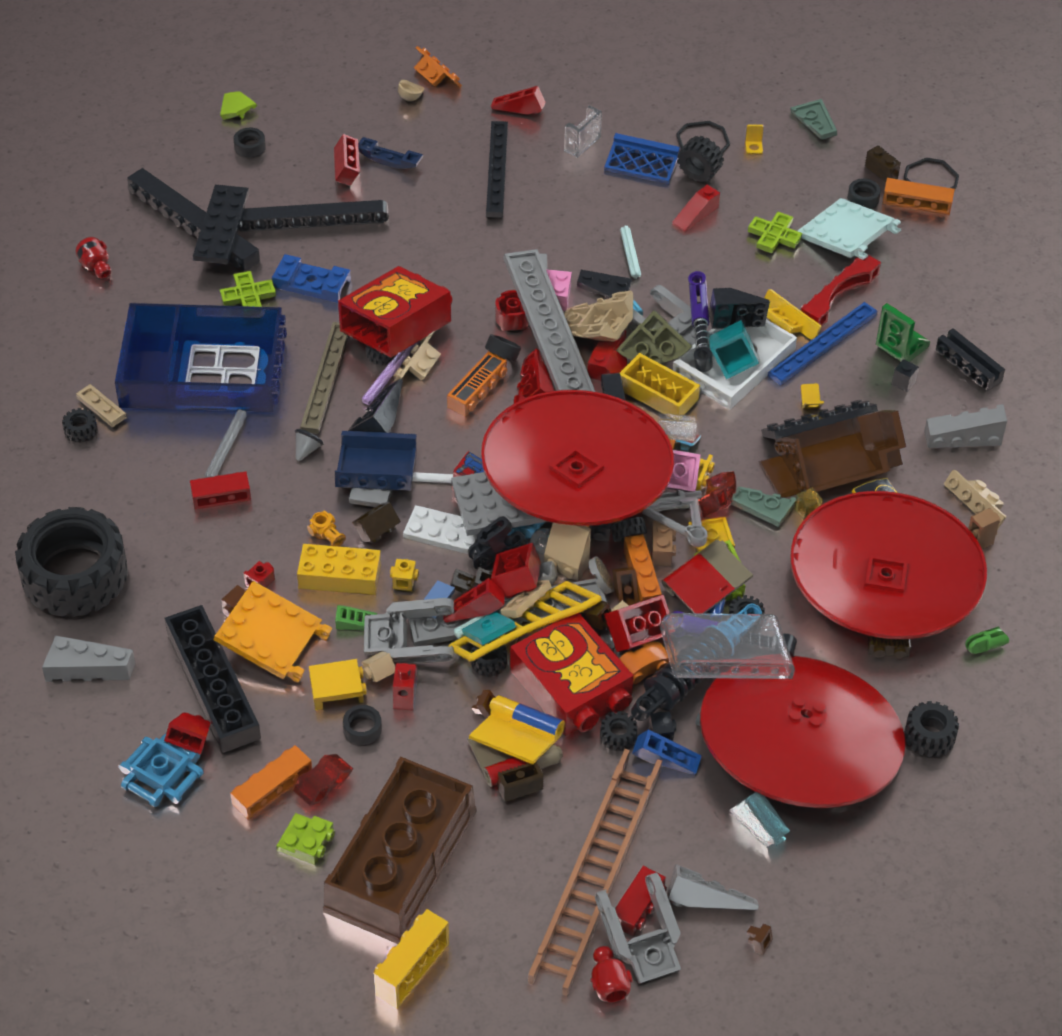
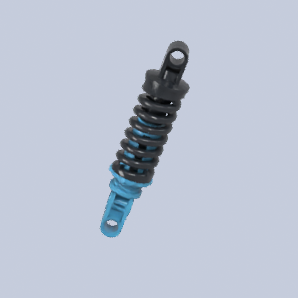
M748 604L726 623L722 622L717 627H707L699 638H696L692 644H689L685 650H682L664 668L657 671L656 675L647 678L644 682L646 692L633 705L631 709L632 717L635 720L644 721L659 708L665 711L673 709L675 704L681 700V697L688 694V690H693L696 684H700L703 678L708 677L710 672L715 671L717 666L724 663V660L733 657L734 648L739 645L740 639L760 619L762 615L760 607L756 604ZM639 706L644 707L646 711L641 710Z

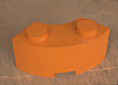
M648 642L642 644V648L635 652L629 650L619 659L634 675L633 684L637 685L648 675L654 674L662 667L664 668L673 658L660 642Z

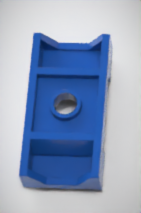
M284 254L272 276L274 288L338 303V300H340L345 282L351 281L350 269L333 266L332 270L301 263L300 257Z

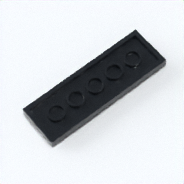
M215 184L193 253V261L228 264L248 199L249 188Z
M855 400L848 406H845V404L834 406V410L822 409L817 411L818 414L815 415L811 413L801 415V419H786L783 424L771 423L767 425V428L761 429L762 436L779 439L877 412V404L869 403V401Z

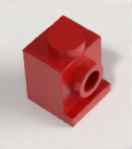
M258 561L249 571L243 573L244 582L247 587L255 581L267 588L275 580L274 568L269 562L262 563Z

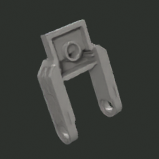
M662 285L655 286L650 290V295L661 305L660 307L674 317L668 323L691 345H694L696 341L694 338L695 328L691 322L690 306ZM633 309V319L628 324V328L634 331L646 318Z
M438 598L393 602L386 609L387 612L385 614L365 616V655H376L381 651L390 653L395 664L445 662L454 658L453 646L434 647V645L407 647L406 623L408 618L443 616L454 613V601L452 599Z
M658 873L645 876V882L662 930L659 929L632 938L628 942L624 936L614 906H611L606 893L607 890L595 893V901L615 958L629 965L632 964L638 984L681 970L674 951V946L681 933Z

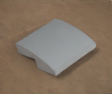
M352 488L349 503L376 507L381 503L389 502L393 490Z

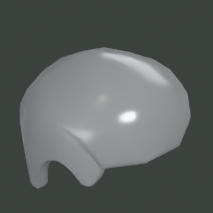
M544 562L541 564L538 580H549L552 585L557 580V569L554 562Z

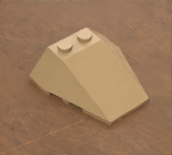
M617 292L612 294V298L603 300V298L597 299V303L588 305L586 302L567 308L564 316L572 335L597 341L618 340L633 319V292Z

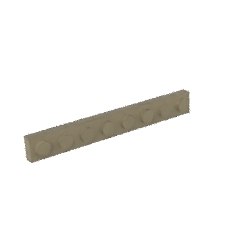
M339 322L332 323L300 429L314 434H319L349 336L340 331Z

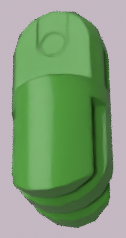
M998 626L971 635L966 640L965 646L970 653L978 654L1008 644L1009 637Z

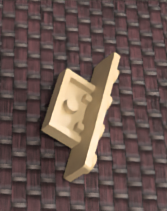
M434 332L421 339V343L413 347L410 351L412 356L408 355L403 361L402 365L404 367L399 368L395 372L393 382L400 378L402 379L407 370L420 380L425 378L441 355V353L427 343Z
M952 470L944 485L975 514L991 508L1000 517L999 529L1006 519V515L1000 511L1004 503L999 499V496L986 488L984 482L980 480L968 481L957 470Z

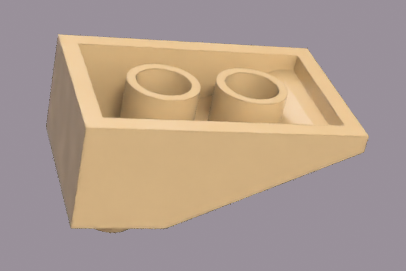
M553 522L544 553V562H554L558 573L578 582L589 567L591 529L585 526Z

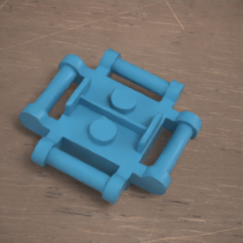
M166 733L160 739L155 738L152 740L149 737H144L141 745L134 753L118 766L121 772L128 774L123 779L121 788L126 791L131 790L149 801V804L153 807H157L164 796H167L173 803L177 804L189 786L204 774L203 770L194 764L201 755L165 742ZM186 771L191 772V773L184 779V773H185ZM138 779L144 784L155 789L156 792L152 794L151 792L147 791L141 786L135 784L134 781Z

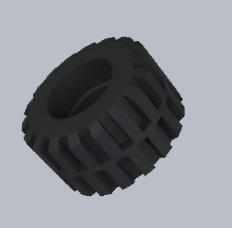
M694 136L679 151L677 162L680 164L679 167L683 170V173L688 175V178L694 179L697 182H708L722 167L724 158L722 157L723 153L720 151V147L714 141L712 142L709 138H704V136Z
M927 701L926 704L921 702L918 706L915 705L908 714L904 730L907 745H912L911 749L914 752L919 751V755L922 756L926 754L927 757H932V755L940 757L941 753L943 755L947 754L948 750H951L955 744L959 729L958 717L954 716L955 712L952 709L948 710V706L945 704L943 706L940 705V702L932 703V701ZM924 727H934L938 729L939 732H931L926 730Z

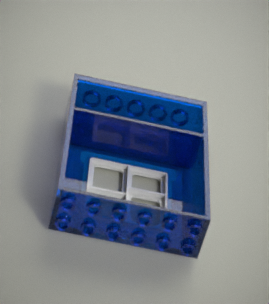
M130 303L115 378L119 408L274 412L275 405H278V394L276 392L280 391V380L278 378L282 376L280 364L283 365L284 357L281 353L285 351V340L283 338L287 337V328L284 327L286 316L282 315V307ZM215 352V365L213 367L193 366L195 353ZM227 352L248 353L255 358L254 364L247 368L222 367L223 355ZM194 373L222 375L221 383L190 382L191 375ZM233 374L246 375L251 378L252 384L229 383V377Z

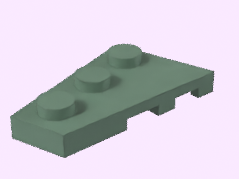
M822 99L790 107L791 113L821 140L837 136V129Z
M739 486L729 498V504L779 527L797 504L798 498H782L780 494L775 493L773 496L763 494L760 490Z

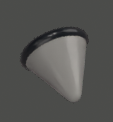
M303 429L295 430L296 460H303L317 448L324 445V441L318 436Z

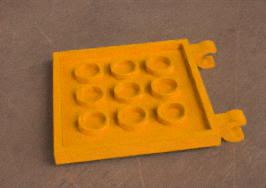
M253 581L215 634L213 640L284 680L288 676L293 681L299 683L305 670L299 666H293L314 634L326 641L333 628L326 624L321 625L322 619Z

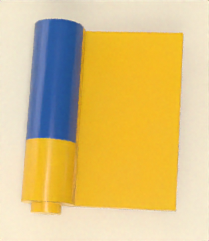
M498 695L490 702V716L469 735V739L534 764L561 737L565 728V721Z

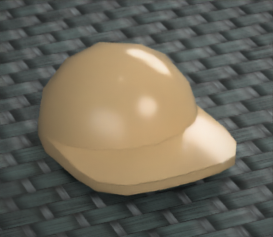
M401 80L398 85V93L405 101L417 100L424 91V87L407 80Z

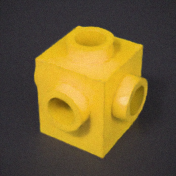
M396 559L395 566H391L390 570L393 589L412 591L414 581H418L419 577L416 561Z

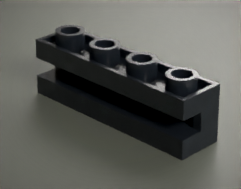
M954 328L948 331L947 337L945 335L938 337L936 351L983 389L989 391L1003 381L1005 368Z

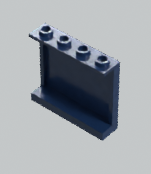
M342 431V445L338 467L335 470V487L411 491L417 451V434Z

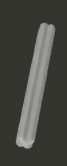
M238 410L205 473V478L217 476L247 417L246 411Z

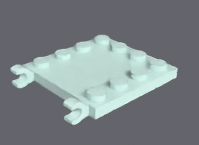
M840 198L800 228L798 232L802 233V239L849 258L857 256L864 260L868 257V254L864 253L868 249L867 245L887 230L894 234L899 233L901 229L897 226L901 221Z

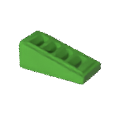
M337 605L336 629L364 631L365 616L377 615V613Z

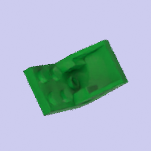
M888 303L882 306L875 345L899 361L904 359L911 362L930 346L931 341L914 331L915 321Z

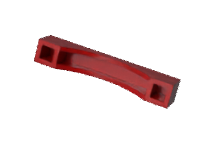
M870 255L864 260L856 257L849 267L846 266L840 275L835 276L831 283L825 285L822 291L815 294L800 310L823 326L828 322L829 307L832 301L840 293L851 287L870 284L879 275L881 262Z

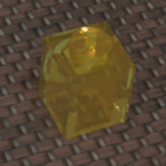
M812 487L796 495L794 509L804 520L812 511L823 504V499Z

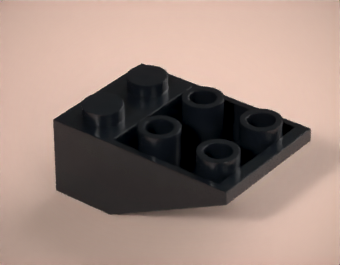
M713 288L709 307L712 329H723L742 320L745 327H765L770 301L769 299L733 288Z

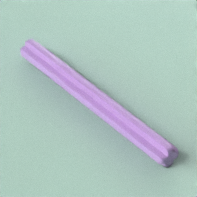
M420 341L394 356L363 395L362 402L364 404L370 405L402 365L406 357L411 354L410 351Z

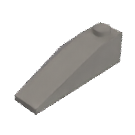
M675 864L667 892L668 900H671L670 903L678 907L684 905L701 908L758 909L757 899L735 889L727 891L720 882L715 880L707 882L702 878V874Z

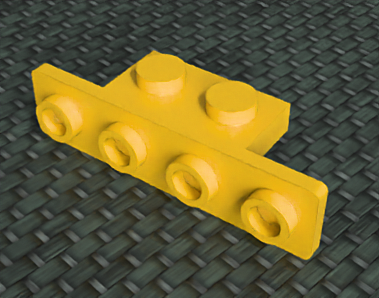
M768 289L764 298L770 301L767 318L770 322L791 334L801 332L810 340L818 336L822 327L820 324L775 291Z

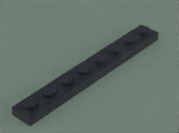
M491 121L486 217L503 218L507 121Z

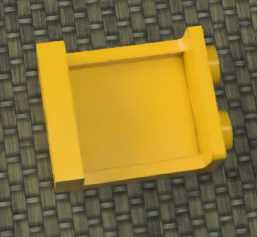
M357 659L309 666L315 710H322L323 702L358 697L359 703L364 702L363 695H367L366 685L361 683L364 675L362 666L358 667Z

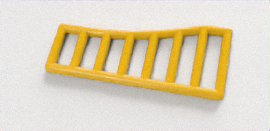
M565 581L548 590L532 607L523 612L521 617L532 623L522 626L515 622L516 627L512 629L514 631L501 635L489 644L481 645L463 636L449 644L448 647L453 646L455 654L472 662L529 632L583 612L601 602L602 598L600 595L583 587ZM568 589L588 600L579 603L560 593ZM552 598L570 608L561 611L544 602ZM536 607L551 615L540 618L528 612V610ZM471 643L479 649L471 653L461 647Z

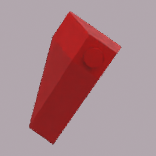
M626 330L622 332L620 338L616 341H599L588 361L587 372L590 379L601 381V374L620 373L627 366V358L616 351L627 339Z
M536 348L523 360L520 372L522 380L517 384L519 393L514 396V403L536 394L555 391L540 351Z

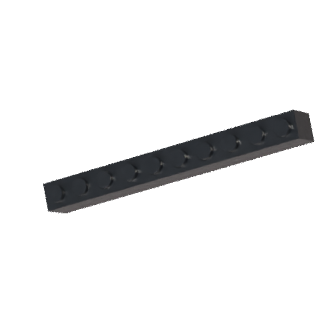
M144 168L127 177L130 193L138 196L143 202L152 206L154 210L159 211L164 217L169 218L177 226L186 230L188 234L198 239L206 215L204 210ZM237 234L229 261L236 268L246 272L260 262L259 249Z

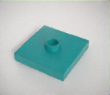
M494 611L464 627L462 632L464 636L481 645H485L511 631L516 625L513 620Z

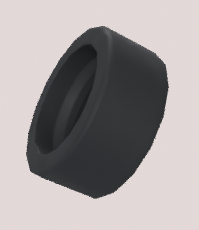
M257 128L240 129L233 137L234 150L241 157H257L266 149L265 135ZM246 140L258 141L256 144L253 145L241 144L243 141Z
M857 179L849 185L847 199L863 207L874 208L879 203L880 186L870 179ZM866 191L873 196L862 197L857 195L856 192Z
M490 334L485 349L502 358L516 361L521 351V346L506 338Z
M357 705L346 711L343 716V733L347 740L357 745H367L379 738L382 732V721L379 712L374 707ZM367 718L374 722V727L365 732H357L350 727V724L356 719Z

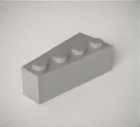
M997 405V408L990 410L987 407L980 408V412L974 413L965 411L954 417L949 414L927 419L924 430L927 447L1001 445L1007 424L1004 405Z
M55 636L42 670L45 682H53V679H62L63 681L83 679L84 681H92L94 678L129 680L136 663L132 649Z

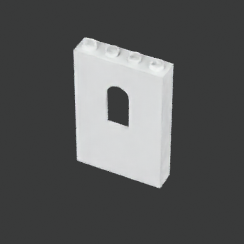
M766 319L765 327H745L752 344L757 347L756 355L759 364L726 380L713 353V367L711 370L700 372L696 369L694 362L696 345L694 344L688 352L674 361L673 371L699 384L703 394L730 410L768 376V371L796 350L797 337ZM719 328L709 330V334L707 335V337L709 338L710 335L722 329Z

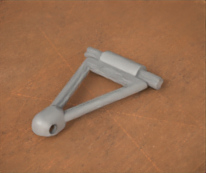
M683 490L663 493L651 506L641 512L685 536L686 540L694 547H701L706 544L707 530L702 527L699 502L703 500L701 491L684 493ZM690 508L692 525L684 527L658 512Z

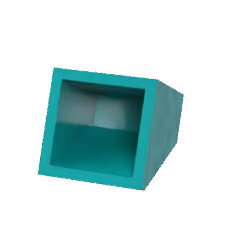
M742 320L709 336L710 350L726 380L759 364L752 341Z

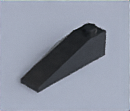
M400 378L388 385L376 398L377 401L367 407L365 410L367 413L362 418L358 417L348 431L391 433L390 429L395 422L403 380Z

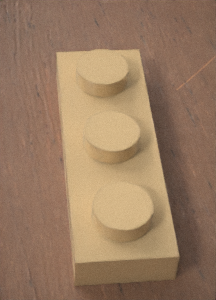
M91 384L76 393L79 401L111 427L127 418L126 413Z
M538 580L537 587L534 590L520 592L500 610L501 614L513 619L521 617L524 611L532 607L551 588L550 581Z

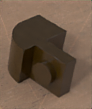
M479 567L475 575H471L455 569L450 586L455 587L456 591L465 594L488 578L491 579L492 572Z
M601 601L580 612V614L600 636L607 626L604 614L611 612V608L608 602Z

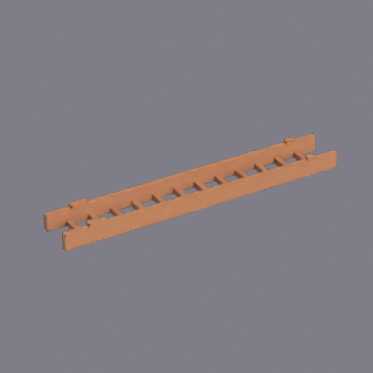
M624 750L544 939L538 949L528 974V983L534 984L541 968L566 977L562 988V995L568 996L601 917L595 896L574 890L577 880L581 879L604 887L603 890H607L606 893L609 897L661 772V760L657 759L651 775H648L646 778L624 771L630 754V750ZM621 777L646 785L643 795L617 787ZM614 794L638 801L639 804L636 811L610 804ZM607 810L632 818L629 828L603 821ZM600 827L625 835L622 845L596 838ZM592 845L618 852L615 862L612 863L588 855ZM585 861L610 869L611 872L608 879L604 880L581 872ZM572 896L595 904L596 908L593 915L567 908L570 897ZM565 914L588 922L585 934L560 926L559 923L562 915ZM555 932L581 940L578 951L575 952L552 944L551 941ZM547 951L573 958L570 970L544 962Z

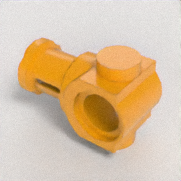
M324 510L323 512L315 513L312 519H310V525L307 526L310 535L315 536L317 539H327L331 546L338 547L346 540V536L336 530L335 518L331 513H327Z

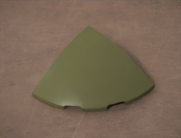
M653 310L616 351L630 360H633L641 353L663 364L664 362L681 357L692 348V345L657 311Z

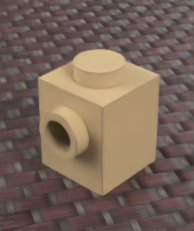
M381 651L361 662L364 667V676L366 679L378 682L395 673V665L390 653Z

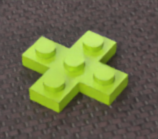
M777 212L771 222L755 216L748 226V232L761 236L756 248L769 253H773L779 243L795 249L802 239L801 232L789 228L793 223V217L781 212Z
M251 271L233 274L236 286L220 289L224 307L241 303L245 315L262 312L260 300L276 297L272 279L254 283Z

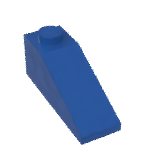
M649 729L638 735L632 752L633 755L649 763L655 764L658 759L662 761V766L693 775L697 773L702 755Z

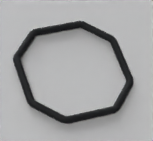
M711 121L686 123L676 133L682 149L684 146L680 133L686 127L710 124L721 129L727 144L720 151L723 153L730 146L725 128Z
M927 157L906 166L904 180L910 181L907 178L909 168L925 161L942 163L956 176L954 186L950 188H957L959 174L944 160Z

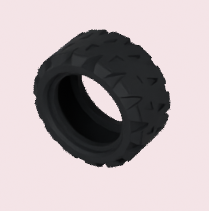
M68 507L65 510L56 509L47 512L44 517L36 518L27 526V532L21 533L16 544L18 549L15 551L16 564L26 597H30L31 603L42 611L46 608L53 615L64 617L66 614H72L75 617L87 615L92 610L98 611L107 606L111 598L115 599L124 587V582L127 580L128 566L119 528L110 518L107 519L103 513L93 509L87 511L83 507ZM88 549L100 555V558L93 566L80 573L59 575L44 569L45 564L53 556L65 550Z

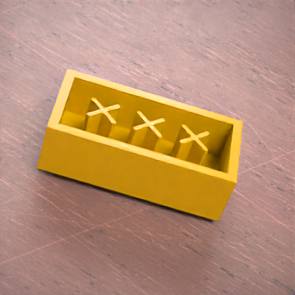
M641 353L620 372L624 393L676 421H679L699 400V384Z
M303 544L297 571L298 589L376 595L381 570V550Z
M428 909L422 915L419 914L416 917L412 928L403 933L399 944L389 950L385 961L379 963L373 972L375 995L394 1008H399L449 945V922Z

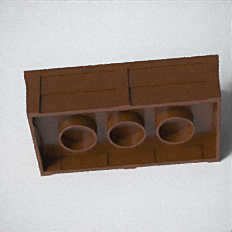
M400 756L394 771L368 814L364 815L360 822V827L332 873L324 881L323 913L399 944L401 936L406 930L409 931L477 812L473 785Z

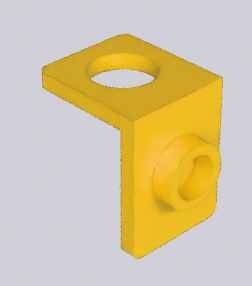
M747 125L745 137L746 154H763V125ZM757 146L759 149L751 150L749 147Z
M818 383L802 384L800 386L802 409L821 408L824 401H820Z

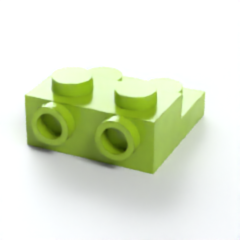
M295 813L276 846L277 851L316 865L318 859L323 858L327 843L331 842L335 836L333 822L317 816H313L311 819Z

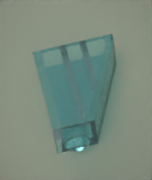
M757 792L751 794L729 810L766 847L773 843L775 846L786 840L784 835L790 832L767 798Z

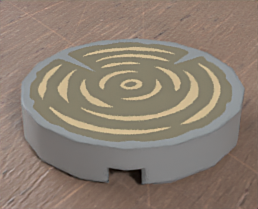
M593 557L588 563L591 574L596 577V584L605 594L613 592L614 584L606 566L598 557Z

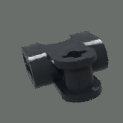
M501 516L479 532L477 536L478 542L469 547L468 555L473 559L472 564L475 569L478 570L479 567L486 569L495 562L496 554L528 544L527 537L520 531L508 535L512 531L511 522L505 516Z

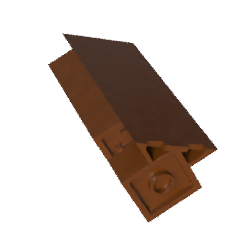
M881 410L775 439V450L779 453V456L761 460L759 463L776 493L780 494L782 498L797 494H811L889 472L890 468L903 465L900 449L906 447L899 411Z

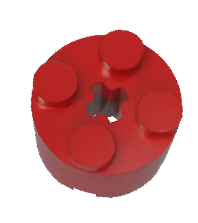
M508 290L501 293V296L497 297L495 301V319L503 331L526 329L529 326L516 290Z

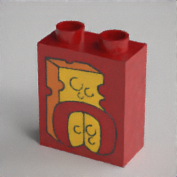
M397 266L338 300L340 331L392 358L451 322V304L453 301L451 291L444 286H439L423 278L417 273Z
M580 613L558 620L510 646V671L546 714L565 721L563 731L565 737L577 730L580 732L589 731L597 724L601 716L610 711L614 713L622 712L629 707L633 700L634 675Z

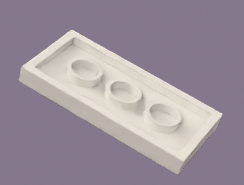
M415 505L403 532V538L465 554H468V549L471 545L478 542V534L467 536L461 516Z

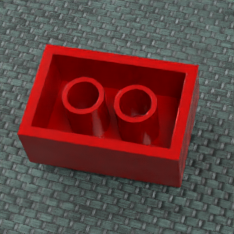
M533 542L496 554L491 580L504 591V597L511 598L517 593L523 591L530 592L537 587L541 561Z
M664 594L604 614L616 652L676 633Z

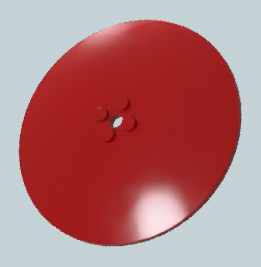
M586 390L550 391L536 394L514 403L492 421L484 435L481 450L484 473L489 483L504 500L533 517L565 525L590 526L608 524L642 512L664 493L671 480L674 467L672 445L657 421L639 407L608 394Z
M866 491L830 500L816 508L802 521L791 545L790 562L793 577L805 598L819 612L837 624L850 630L879 638L915 639L938 634L952 628L968 617L976 608L982 598L987 581V565L983 550L978 540L965 524L936 504L902 493ZM835 549H838L837 570L833 567V551ZM882 573H888L890 576H884Z
M777 655L744 661L729 668L715 679L706 691L701 706V732L715 760L726 772L746 787L783 803L812 808H831L864 801L873 797L891 783L903 761L905 735L901 722L889 702L873 686L857 675L821 660L800 656Z

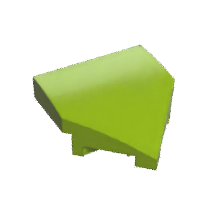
M240 91L225 93L220 116L223 120L238 115L243 119L245 113L251 108H256L257 104Z

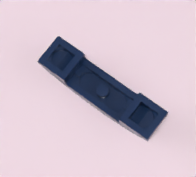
M363 137L358 143V149L361 154L379 164L393 168H414L423 158V154L408 150L403 154L379 147L378 141Z

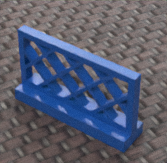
M615 133L614 142L604 166L605 171L665 184L670 183L678 160L677 156L680 147ZM615 149L622 150L624 152L617 155L615 153ZM636 153L640 154V156L633 159L630 154ZM628 156L630 160L622 163L620 159ZM647 157H655L656 160L649 162ZM643 159L646 164L639 167L636 162ZM616 160L620 164L616 167L610 166V163ZM668 160L672 161V163L665 165L663 161ZM660 163L662 168L655 170L653 165ZM631 164L635 166V169L628 170L626 168ZM648 167L652 171L648 174L642 172V170ZM663 171H666L668 176L667 178L660 177L658 174Z

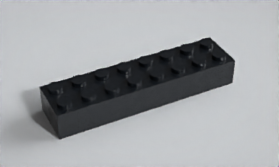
M203 605L165 617L167 634L206 719L211 722L210 727L222 753L261 739L259 723L221 644L213 640L216 633Z

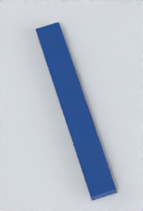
M863 302L768 371V377L781 386L877 316L878 311L866 302Z

